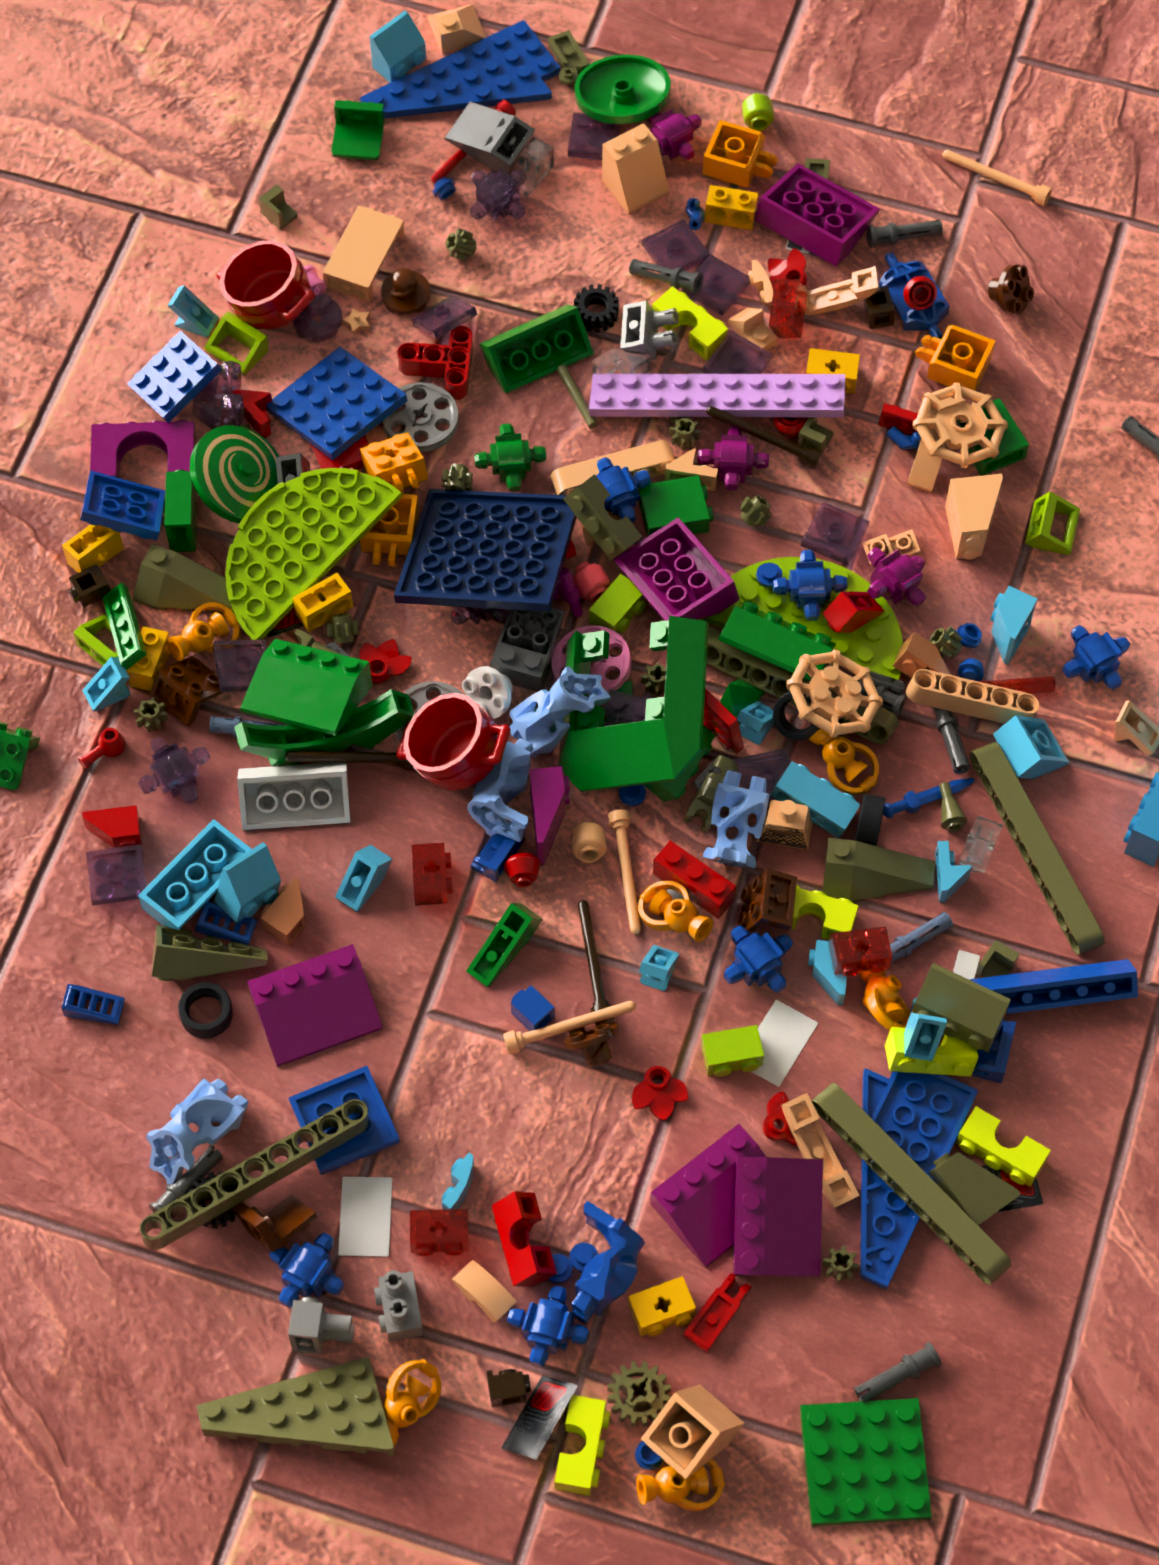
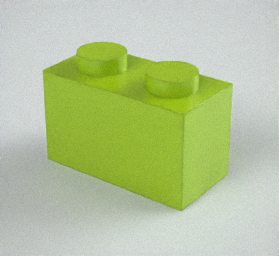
M620 574L589 609V623L609 628L618 634L620 632L624 633L635 614L640 615L646 607L645 598L628 578Z
M757 1025L702 1034L701 1048L708 1076L723 1077L729 1075L732 1071L738 1070L751 1072L763 1066L764 1053Z

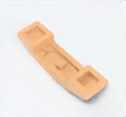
M876 266L853 272L852 279L809 291H807L805 286L781 292L783 314L803 316L827 313L851 306L868 298L879 290Z
M949 397L944 400H941V402L945 403L947 401L953 400L954 398ZM932 407L928 418H936L938 411ZM928 428L935 442H937L940 438L935 429ZM921 438L907 485L932 492L942 458L937 456L931 457Z
M808 1093L781 1105L803 1158L823 1159L822 1192L833 1209L859 1197L860 1195L847 1170H843L818 1121L820 1117Z

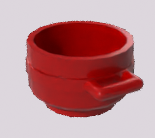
M275 240L257 241L243 247L217 272L221 292L228 307L239 319L255 329H278L288 325L315 298V293L310 290L308 275L301 261L286 244Z
M459 693L444 694L425 703L411 721L406 724L396 756L400 760H408L428 782L437 788L447 791L465 789L482 781L492 771L494 765L501 762L511 729L508 725L497 724L469 696Z

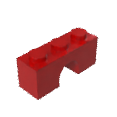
M671 840L654 858L653 874L663 881H675L687 887L695 895L697 905L717 919L722 916L735 900L736 885Z
M514 1191L491 1205L513 1286L535 1287L557 1274L550 1246H537L530 1243L531 1228L542 1220L535 1193Z

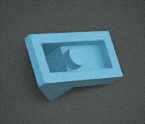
M185 285L178 287L167 305L179 316L175 326L203 337L209 336L219 319Z
M110 657L82 690L93 711L101 710L130 696V692L125 685L130 677L125 668L120 665L119 657Z
M756 701L740 710L737 720L741 722L739 726L741 736L757 745L761 744L774 725L773 709Z
M938 841L935 850L939 902H945L968 880L972 865L954 866L955 855L954 851H949V841Z
M653 945L641 962L639 972L642 973L640 983L665 991L680 953Z

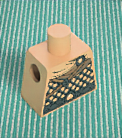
M770 800L761 837L757 842L808 850L813 825L809 807L795 804L791 800Z

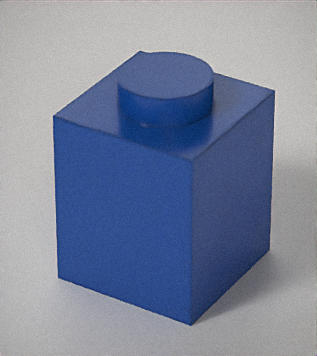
M532 985L525 991L523 989L518 991L511 1000V1014L529 1031L545 1027L555 1018V1007Z

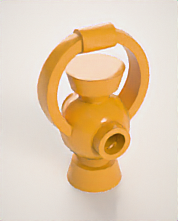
M209 602L202 604L192 613L189 623L184 626L181 635L167 638L168 650L178 661H182L190 651L195 653L204 651L218 653L225 651L238 638L239 622L233 611L220 603ZM205 610H216L223 613L221 615L218 612H214L207 619V623L197 620L199 613ZM228 623L232 627L230 641L225 644H213L214 636L228 635Z
M819 729L809 739L817 746L820 744L823 746L822 756L827 764L828 778L838 790L848 794H866L877 784L879 763L870 748L861 743L851 742L846 737H830L829 733L822 729ZM855 751L863 753L869 759L873 770L872 776L870 775L858 785V788L844 785L837 778L834 769L844 768L846 772L844 775L848 783L860 775L869 765L862 761L857 762L854 760Z
M668 880L660 881L649 885L639 896V915L648 927L657 931L688 932L698 943L706 939L711 932L713 920L705 916H698L697 909L691 903L687 890L680 883ZM665 889L679 892L684 899L673 900ZM651 900L649 906L650 913L660 916L664 915V921L649 918L645 914V904L647 905Z
M873 960L867 962L858 970L859 976L867 984L864 993L865 997L862 998L863 1004L889 1032L891 1027L906 1028L911 1013L904 1000L899 996V989L902 987L900 981L894 975L885 976L883 961Z
M425 1359L404 1363L394 1371L388 1381L387 1397L384 1400L383 1410L391 1439L395 1446L399 1437L398 1429L414 1424L418 1418L428 1414L439 1400L441 1379L438 1374V1368ZM417 1368L432 1378V1388L430 1389L409 1375L408 1372ZM406 1375L404 1384L406 1385L405 1390L398 1391L400 1382ZM430 1392L427 1399L421 1405H419L417 1399L420 1396L424 1397L427 1393Z
M713 1459L706 1463L711 1469L710 1474L713 1487L716 1488L713 1497L707 1502L694 1503L686 1499L690 1490L695 1494H708L709 1481L704 1466L687 1479L671 1466L662 1468L657 1473L655 1479L651 1475L638 1474L636 1479L638 1498L642 1505L655 1500L656 1496H658L662 1501L677 1504L688 1511L705 1510L713 1506L722 1494L723 1487L725 1486L722 1468Z

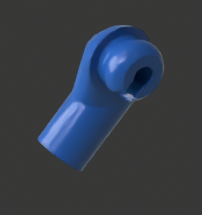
M690 198L685 207L686 213L691 219L689 226L692 230H698L705 220V212L700 207L698 199Z
M895 426L886 434L903 450L918 449L921 441L918 431L912 435H904Z

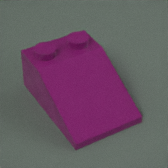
M562 766L529 769L536 850L541 866H544L565 816V805L570 804L569 777L563 776Z

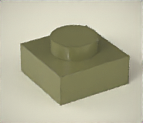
M806 158V168L829 180L830 160Z

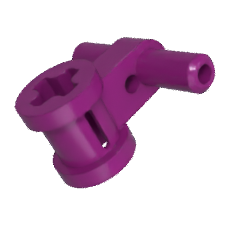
M563 568L553 600L560 596L569 603L573 616L580 617L583 611L579 602L580 593L578 587L573 582L571 572L567 568Z

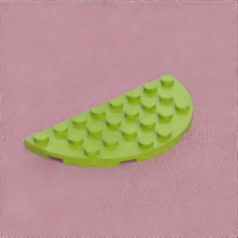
M324 468L301 473L299 477L291 479L286 483L281 482L254 503L238 525L239 530L233 544H230L225 574L228 599L231 602L236 619L256 645L293 609V597L316 585L403 497V494L398 489L377 476L373 477L360 473L358 470Z
M800 557L769 559L752 564L736 572L730 577L735 582L740 600L719 614L698 619L724 629L734 607L740 601L743 603L744 601H750L758 605V609L763 612H775L783 617L782 620L788 623L797 622L806 626L807 631L813 634L823 633L831 637V641L836 643L834 650H839L840 654L862 667H868L871 672L891 677L892 681L900 679L901 671L893 667V663L900 647L903 645L902 633L892 608L883 596L875 599L884 610L880 616L852 633H837L828 626V620L822 613L841 592L834 593V591H831L830 600H825L824 608H820L818 620L808 621L805 618L804 609H797V602H790L789 593L777 595L773 593V588H765L757 581V569L764 563L778 565L782 570V578L785 577L788 580L790 570H795L796 562H800ZM816 559V561H823V569H830L831 578L834 575L847 577V590L845 592L868 591L871 584L858 574L835 563Z

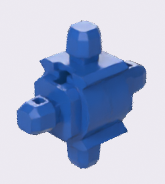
M609 458L599 459L597 467L600 473L596 476L610 493V496L604 501L605 510L611 511L612 515H619L621 519L627 516L631 522H634L636 516L633 508L636 506V501L640 500L638 488L641 487L642 489L652 482L648 471L642 470L636 472L635 476H632L628 467L624 466L621 470L620 466H613Z
M803 550L801 552L800 562H796L795 570H790L788 580L785 577L773 580V593L777 595L789 593L790 602H797V609H804L805 618L808 621L818 620L820 608H824L825 600H830L831 591L838 593L847 590V577L834 575L831 578L830 569H823V561H816L813 550Z
M1081 625L1073 628L1071 637L1076 644L1073 650L1075 657L1063 667V673L1066 677L1074 678L1080 675L1085 683L1090 679H1093L1095 683L1103 680L1113 690L1121 686L1122 677L1117 671L1120 665L1118 658L1127 652L1130 647V642L1127 638L1118 637L1113 639L1108 632L1100 635L1098 632L1090 634Z
M742 926L734 928L731 931V939L736 945L734 952L736 959L725 970L723 975L725 980L729 984H735L743 979L748 986H751L754 982L758 986L767 983L766 985L776 993L782 991L786 987V980L780 973L783 966L781 958L791 949L793 945L792 939L787 934L773 939L769 932H766L763 936L758 932L750 935Z
M323 1232L315 1239L314 1245L304 1242L301 1247L294 1243L290 1250L282 1247L274 1252L270 1251L269 1256L271 1260L279 1265V1270L283 1271L281 1279L286 1287L283 1288L279 1295V1301L282 1305L291 1308L293 1300L300 1299L299 1295L310 1297L311 1294H314L316 1297H320L323 1290L332 1295H339L341 1293L344 1283L330 1269L332 1261L327 1254L331 1251L334 1244L332 1236Z
M553 1286L547 1297L548 1300L540 1299L538 1304L530 1302L527 1313H525V1310L516 1308L509 1311L507 1322L518 1329L522 1327L524 1339L528 1342V1346L532 1348L530 1363L533 1366L542 1368L548 1360L549 1353L557 1354L558 1348L566 1351L569 1340H572V1343L581 1345L586 1344L588 1341L589 1330L579 1324L574 1326L573 1314L569 1312L568 1306L565 1305L567 1294L564 1287Z

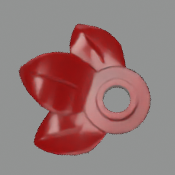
M793 248L787 260L778 258L768 259V270L771 275L769 279L776 292L807 285L808 279L804 272L807 262L799 250ZM794 279H800L795 284L791 283Z
M390 639L377 648L365 642L359 652L361 660L369 661L373 683H382L390 676L403 674L412 662V657L399 655L395 639ZM375 670H381V671H382L381 673H378V674L373 673Z
M662 1066L649 1068L644 1075V1081L637 1084L632 1093V1105L635 1110L649 1106L653 1115L663 1121L671 1116L674 1109V1101L684 1102L688 1100V1091L685 1084L681 1080L672 1078L669 1070ZM656 1077H659L663 1080V1082L661 1084H655L652 1080Z
M778 1092L767 1103L768 1115L762 1124L764 1135L773 1141L784 1139L792 1145H797L781 1105L789 1102V1099L785 1092ZM774 1122L779 1124L781 1129H777L774 1126Z

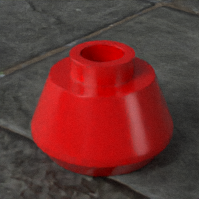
M914 277L906 284L903 297L910 308L925 310L935 302L937 288L935 283L928 277Z
M773 417V423L781 435L794 437L799 434L808 417Z
M518 853L510 856L503 867L513 884H516L518 887H528L536 881L541 862L533 854Z

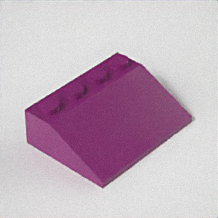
M797 163L760 197L754 220L826 260L828 263L837 266L850 254L867 230V227L879 213L880 208Z
M676 518L614 558L617 566L664 621L669 620V616L696 620L713 616L740 600L734 580L679 518Z
M353 944L247 981L251 998L277 1067L383 1029Z
M737 1124L655 1188L650 1195L652 1207L705 1268L734 1246L736 1156L766 1157L758 1144L740 1124Z
M736 1156L734 1274L821 1276L823 1159Z

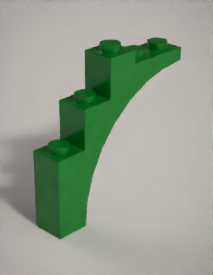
M390 689L378 698L356 708L336 736L295 725L271 726L241 722L234 728L241 751L267 757L271 766H287L301 763L287 761L285 754L288 751L342 752L352 744L371 749L410 722L415 713L408 694Z

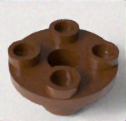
M1025 265L1007 266L1000 278H993L988 284L987 292L989 298L994 302H999L1003 311L1008 315L1021 314L1027 307L1028 302H1031L1034 298V289L1030 287L1028 269Z
M407 268L396 270V272L384 280L381 286L382 301L386 309L392 313H420L425 309L431 295L428 280L422 274Z
M611 1018L587 1027L568 1031L569 1035L564 1038V1044L567 1049H582L588 1066H601L612 1058L607 1040L614 1037L619 1032V1028L616 1022H612Z

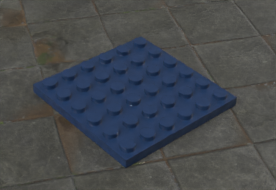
M429 489L394 593L395 603L550 612L577 518L563 500L567 495Z

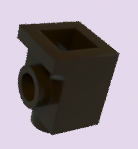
M888 286L881 287L873 295L863 300L869 329L894 325V307Z
M97 564L69 577L71 588L68 589L74 603L80 601L83 608L102 599L110 591L109 583Z
M515 1369L502 1370L499 1372V1375H493L492 1370L486 1371L491 1408L526 1402V1393L531 1392L529 1374L523 1375V1371L516 1372Z

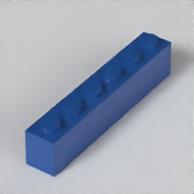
M1128 959L969 979L1011 999L1006 1014L1138 997L1137 971Z

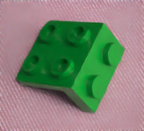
M335 100L336 124L331 149L332 156L337 158L378 160L385 125L384 105L374 102Z
M0 721V786L16 790L20 787L29 749L38 748L40 737L33 736V731L19 727L16 730L7 728V723Z

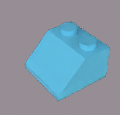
M406 10L369 36L372 68L390 83L404 77L408 71L422 64L427 58L426 42Z
M1008 586L1004 594L999 593L993 606L995 609L990 618L993 621L991 633L1003 663L1007 665L1011 662L1031 626L1038 600L1011 586Z
M1015 715L993 733L1018 778L1034 779L1070 763L1045 719Z
M264 842L222 868L214 902L236 923L245 917L250 918L260 907L273 903L278 897L281 879L268 847Z

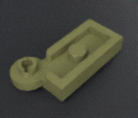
M568 30L549 37L548 46L563 68L559 72L560 82L569 86L575 84L578 74L590 63Z

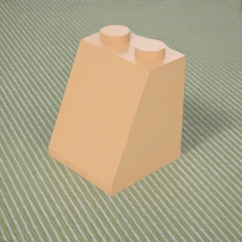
M644 123L602 144V182L628 214L669 193L658 141Z
M1002 474L950 480L945 508L956 559L965 558L971 560L982 556L1003 480Z
M699 1384L675 1392L641 1440L687 1479L726 1448L744 1422Z

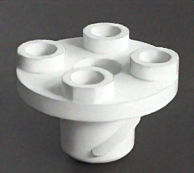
M482 666L472 670L466 679L463 680L462 689L465 695L469 696L474 702H477L493 719L507 712L511 704V692H513L511 680L505 674L500 673L494 668Z

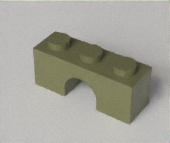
M594 474L564 497L563 500L611 561L639 540L642 535L627 516L621 520H615L608 515L604 507V501L610 496V493Z

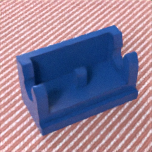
M525 829L521 842L501 834L492 835L478 857L474 858L471 869L497 882L504 872L503 866L506 860L516 854L524 843Z
M1003 1022L989 1052L977 1050L979 1058L972 1073L973 1077L1002 1083L1016 1022Z

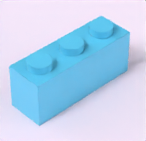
M791 761L770 795L778 801L791 800L795 804L808 806L812 822L838 839L861 805L856 802L852 795L840 792L828 780L818 778L810 773L806 766L796 764Z

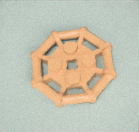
M953 383L952 386L933 393L927 392L922 396L923 402L916 420L913 421V429L918 431L931 457L937 456L959 464L961 468H967L970 464L989 457L995 458L999 454V446L1005 430L1008 429V422L1003 420L989 393L985 395L960 386V383ZM952 396L954 398L953 400L947 401L945 403L941 402V400H944ZM969 399L977 403L972 402V404H968L965 401ZM932 407L938 411L936 418H928ZM982 408H985V409H986V411H987V413L989 414V416H990L991 419H988V418L986 417V415H985V413L983 412ZM956 420H959L961 423L965 422V427L961 428L957 426ZM928 428L935 429L940 438L937 442H935ZM986 429L994 430L991 440L984 436ZM946 444L952 450L960 449V454L942 447ZM980 445L984 448L968 454V448Z
M839 650L816 655H802L791 679L786 683V688L791 692L799 711L798 717L801 720L805 719L834 738L838 735L854 732L866 733L869 731L878 708L883 705V698L878 695L870 676L871 670L843 656ZM830 663V666L825 667L824 670H818L815 666ZM838 665L855 674V676L851 677L839 670ZM806 672L812 678L809 684L802 682ZM860 681L864 686L867 696L861 694ZM830 691L836 692L839 696L836 698L831 697ZM803 694H806L807 698L808 696L810 697V706L807 705ZM859 705L867 707L863 716L856 712ZM840 718H845V720L849 719L851 722L840 724L838 721Z

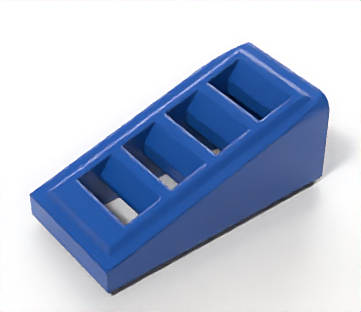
M207 901L204 904L194 931L223 940L249 945L258 920L245 917L235 924L233 931L228 930L230 922L235 921L217 904ZM209 915L214 916L212 924L207 922ZM220 918L225 919L223 927L217 926ZM241 924L247 925L244 935L238 934Z
M68 984L62 1003V1012L66 1017L119 1025L125 998L83 986ZM75 997L79 998L77 1006H73ZM86 999L90 1000L88 1009L84 1008ZM98 1001L102 1002L100 1012H96ZM109 1003L114 1004L111 1015L106 1014Z

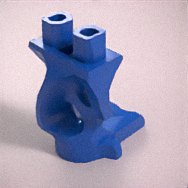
M586 1201L584 1204L583 1214L586 1216V1224L604 1235L611 1249L589 1260L583 1269L581 1278L576 1282V1298L571 1304L573 1308L571 1313L574 1318L585 1325L593 1314L600 1317L603 1309L608 1304L624 1295L629 1289L638 1271V1254L645 1245L643 1238L631 1229L621 1218L615 1219L589 1201Z

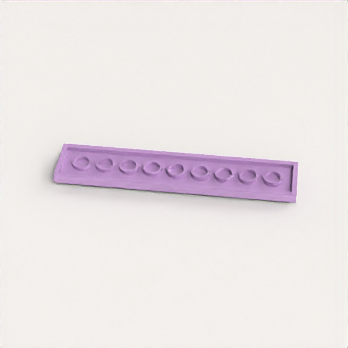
M593 374L589 415L590 417H711L707 415L706 410L709 406H713L735 417H844L845 374Z

